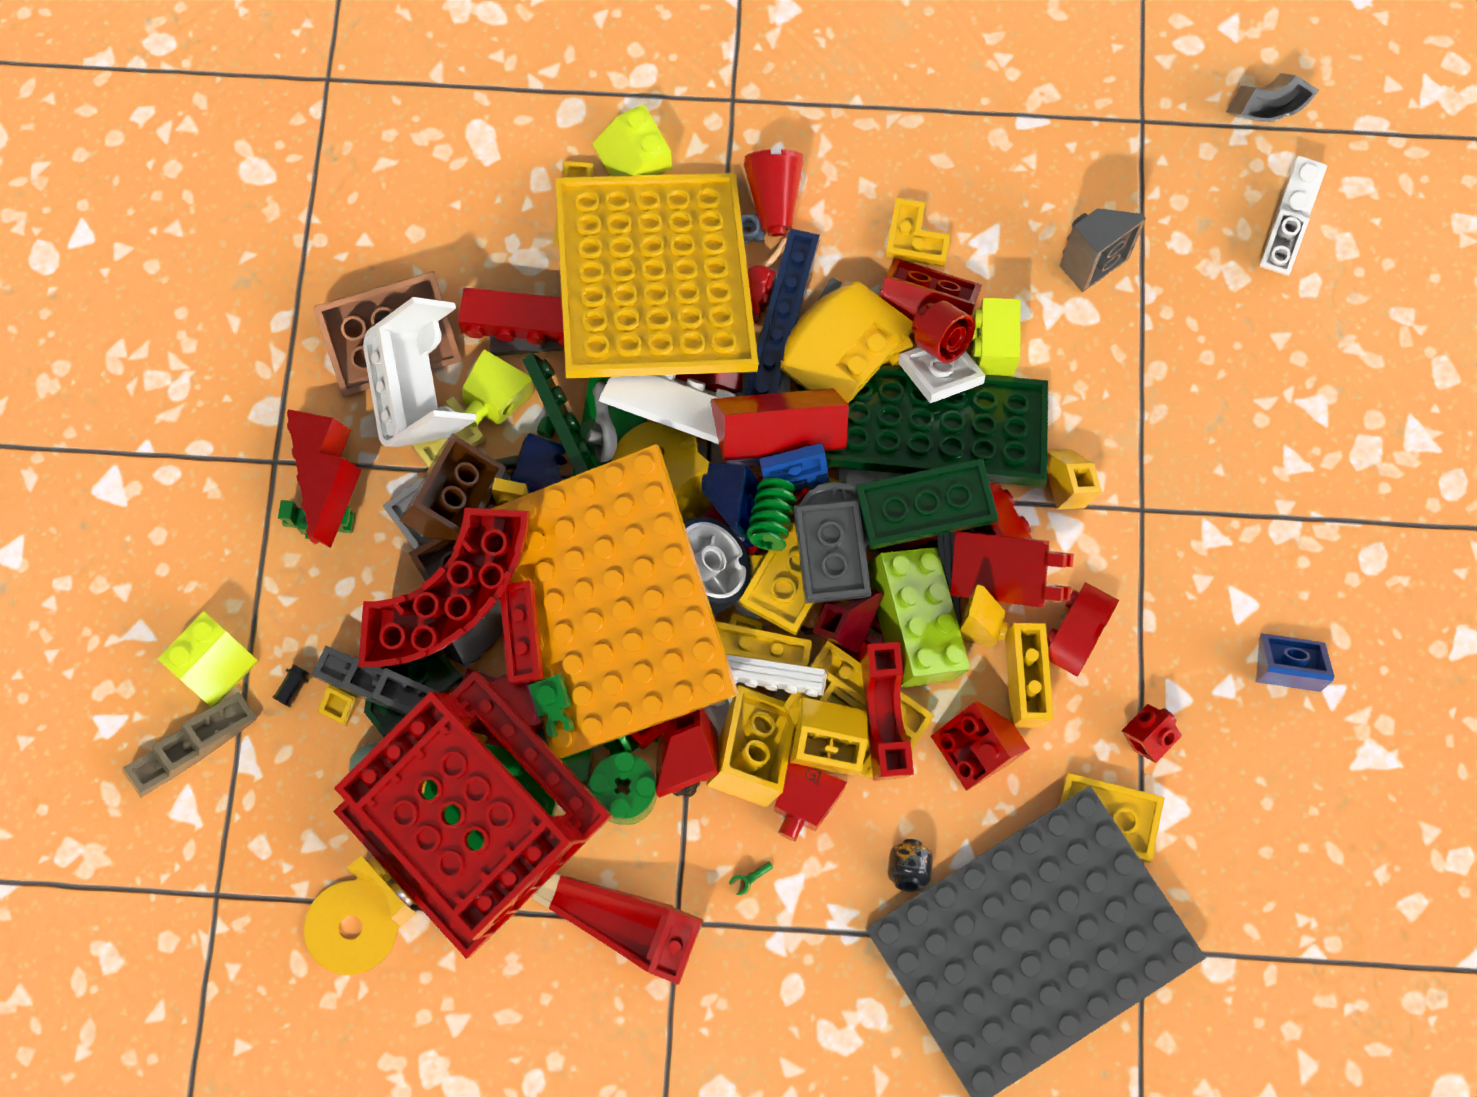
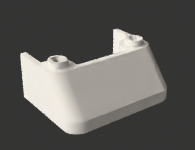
M412 297L366 332L363 348L378 436L382 445L402 447L446 439L452 433L459 432L477 420L476 414L454 412L450 407L438 408L428 354L435 350L441 341L442 334L438 321L456 309L455 303Z

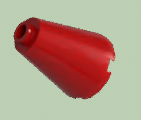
M770 149L752 152L745 156L743 165L761 230L768 232V236H784L786 231L790 230V228L792 229L804 163L803 154L798 151L781 149V154H771Z

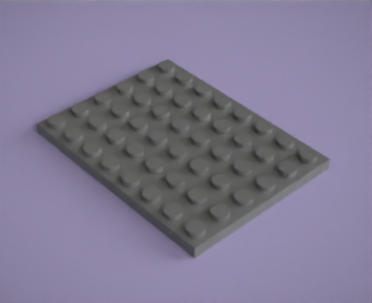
M1091 786L865 928L970 1097L995 1096L1206 959V956Z

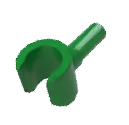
M545 416L540 420L537 434L551 439L555 428L550 417Z
M768 861L746 876H733L730 879L729 885L742 879L745 882V888L736 895H746L750 891L751 884L773 869V866Z

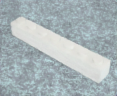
M726 655L735 684L737 682L745 683L746 686L753 688L757 687V685L764 686L772 691L784 689L791 694L803 692L811 697L824 695L827 674L824 669Z

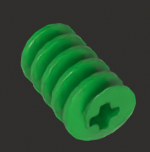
M765 478L759 482L754 499L755 504L752 507V516L749 520L750 526L746 532L747 538L753 545L769 551H782L786 548V542L783 539H786L789 535L786 528H789L791 525L789 517L793 515L792 506L796 503V496L792 494L795 490L792 483L779 478Z

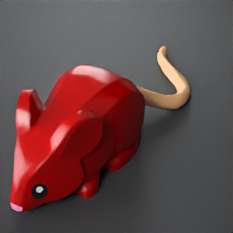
M789 231L768 260L762 265L752 266L747 269L754 325L758 323L760 311L762 313L766 311V301L770 299L776 271L769 267L781 253L787 242Z

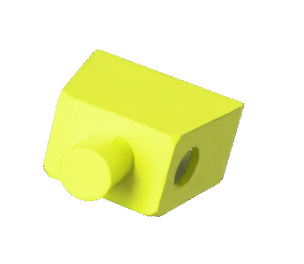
M484 349L462 388V403L468 407L464 413L476 414L477 420L470 425L477 427L484 417L495 424H501L533 395V382L529 375Z

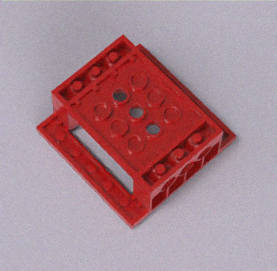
M473 671L451 694L430 691L334 787L344 801L333 812L466 959L472 957L613 817L606 807L478 671ZM477 718L565 811L564 815L550 816L468 728ZM429 779L433 780L438 787L437 795L431 800L425 798L422 793V786ZM452 804L456 805L461 811V818L455 825L448 823L445 819V811ZM473 830L480 831L484 836V844L479 850L472 849L468 844V836Z

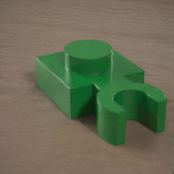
M557 674L528 685L537 716L548 717L546 722L547 734L550 737H558L556 726L560 721L563 723L565 731H574L572 719L565 715L564 709L572 707V703L563 675Z

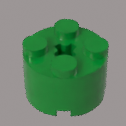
M621 752L608 756L595 767L589 780V790L613 815L608 821L610 823L620 825L636 824L644 820L654 809L657 799L655 776L650 766L636 755ZM621 784L624 786L629 784L630 793L625 795V793L620 792L618 794L617 787Z

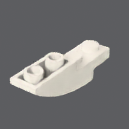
M1301 156L1297 157L1276 211L1259 267L1289 277L1328 165Z

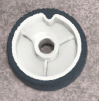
M695 517L684 521V525L714 616L729 608L743 595L750 583L751 564L744 544L732 529L719 522V520H714V518Z

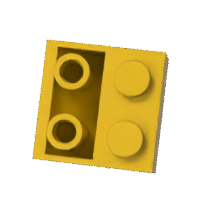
M802 697L790 763L851 776L861 773L868 740L867 711Z

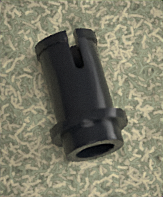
M294 664L290 669L286 668L287 675L275 695L272 696L273 699L278 700V702L291 708L303 684H308L309 680L307 678L310 674Z

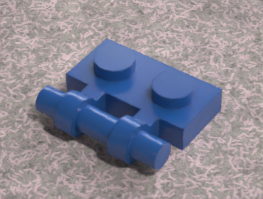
M822 443L759 459L763 479L779 478L786 480L794 485V491L808 488L809 491L817 487V485L829 482L826 456Z

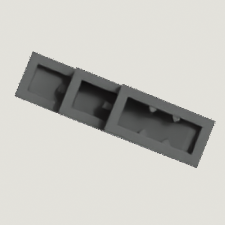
M325 646L311 674L312 677L405 716L430 691L438 692L387 668L358 667V657L353 658L328 646Z

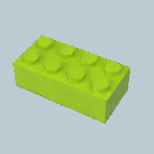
M938 548L880 553L868 563L871 589L884 593L877 610L884 643L900 642L903 667L901 688L954 681L969 671V661L941 559L938 555Z

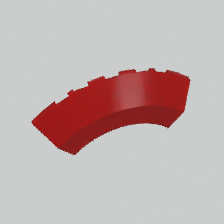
M464 508L463 522L453 547L454 551L443 567H440L428 580L421 584V587L406 595L403 594L380 601H363L358 667H386L422 659L457 641L475 627L503 594L514 574L524 547L530 511Z

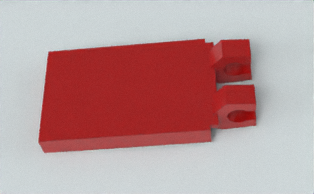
M957 531L955 532L950 596L970 598L975 587L980 585L984 586L997 602L1044 607L1045 600H1070L1071 587L1047 584L1048 566L1059 568L1073 567L1074 553L1049 551L1050 541Z

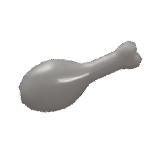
M598 382L592 390L595 398L596 420L594 430L590 429L587 436V442L593 443L594 454L599 463L611 460L617 449V433L609 415L608 404L599 401L600 395L606 386L604 382Z

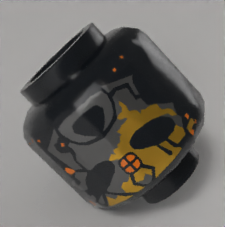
M906 839L901 844L895 845L890 850L888 877L895 884V887L906 892H916L927 885L931 880L932 852L915 839Z

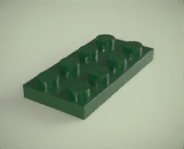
M983 458L858 484L855 487L870 550L995 524L999 520Z

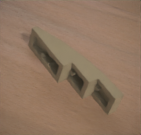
M238 692L181 724V730L154 744L151 752L124 766L123 773L139 797L142 798L207 757L256 721L257 717Z

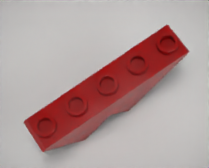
M288 409L287 428L292 438V455L296 460L298 471L296 478L301 487L303 498L301 505L307 520L308 527L306 528V533L312 543H322L331 548L361 473L360 468L341 457L351 430L334 418Z

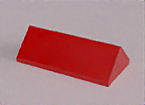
M834 388L716 398L710 401L722 461L767 457L822 443L824 451L846 448L849 404Z

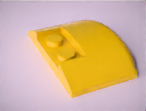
M852 282L823 296L798 320L785 344L784 358L781 361L780 370L806 390L834 388L849 403L912 332L913 321L861 282Z
M827 641L810 665L811 668L824 669L826 671L827 680L824 695L811 697L803 692H797L796 694H791L784 703L785 710L789 712L795 728L797 727L802 697L866 710L861 663ZM900 692L903 725L906 735L911 741V750H913L935 715ZM868 735L862 772L857 775L873 778Z

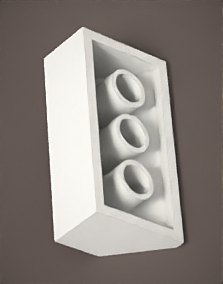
M676 375L610 377L600 395L599 401L717 444H719L710 401L716 398L735 397V394L726 390L717 389L715 393L704 389L706 384L698 380L688 378L687 382L676 379Z

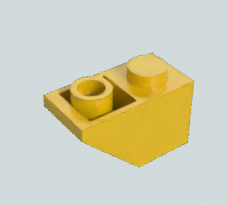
M1072 449L1047 450V476L1057 510L1085 508L1102 492L1094 463Z

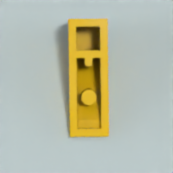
M977 585L964 607L959 628L963 640L993 649L998 640H1004L1008 623L1003 621L1006 611L984 586Z

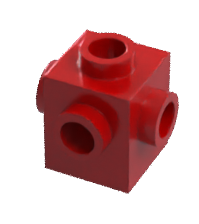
M1149 704L1121 730L1134 752L1154 763H1157L1182 737V734L1175 725L1177 722L1175 716L1165 708L1159 710Z

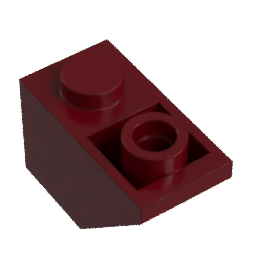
M871 589V596L867 598L826 602L813 633L836 646L859 653L884 593Z

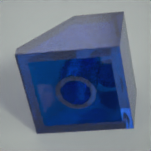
M709 463L708 471L702 477L701 486L703 493L744 545L753 548V544L747 538L746 532L750 526L749 520L752 516V507L755 504L754 499L757 494L759 481L747 465Z

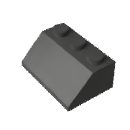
M1099 208L1089 215L1083 213L1072 223L1073 228L1071 234L1067 237V246L1062 252L1061 269L1082 292H1085L1130 259L1146 217L1140 213Z

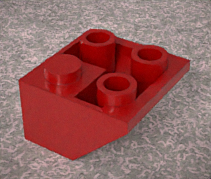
M978 701L973 702L931 735V738L966 791L1007 767L1030 750L1012 721Z
M703 708L671 719L667 724L657 749L656 794L659 798L670 793L679 792L683 788L701 781H707L719 775L718 731Z

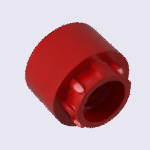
M947 301L928 303L917 312L912 323V332L915 335L916 345L942 363H951L958 359L969 347L975 333V321L972 316Z

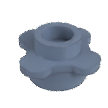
M742 215L744 245L751 241L761 242L765 234L760 229L758 215ZM750 228L751 231L746 232L745 229Z

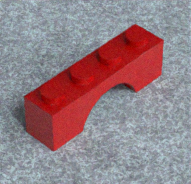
M900 642L867 644L860 650L873 781L905 779L914 775L911 741L906 735L901 713L900 692L903 667Z

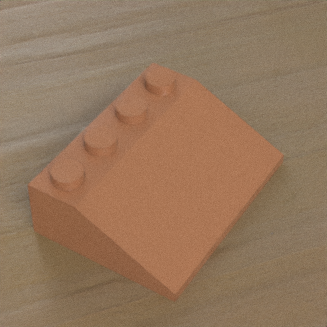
M434 271L313 307L342 397L370 389L363 342L366 332L412 297L443 301ZM448 315L438 321L442 337L435 350L428 354L431 370L462 361Z

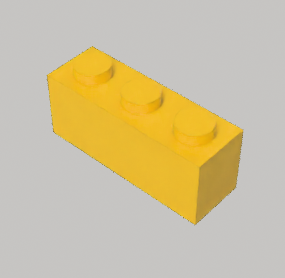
M1014 623L1005 635L1011 721L1016 728H1044L1054 719L1046 623Z

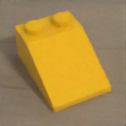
M738 685L736 688L739 695L732 698L718 739L719 775L710 778L706 786L767 807L783 792L794 724L789 712L785 710L784 701Z

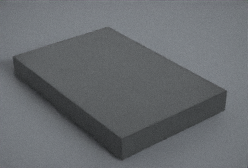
M859 500L794 506L793 513L805 604L870 597L871 588Z

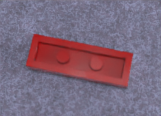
M531 580L510 583L500 596L508 683L514 685L544 680L535 583Z

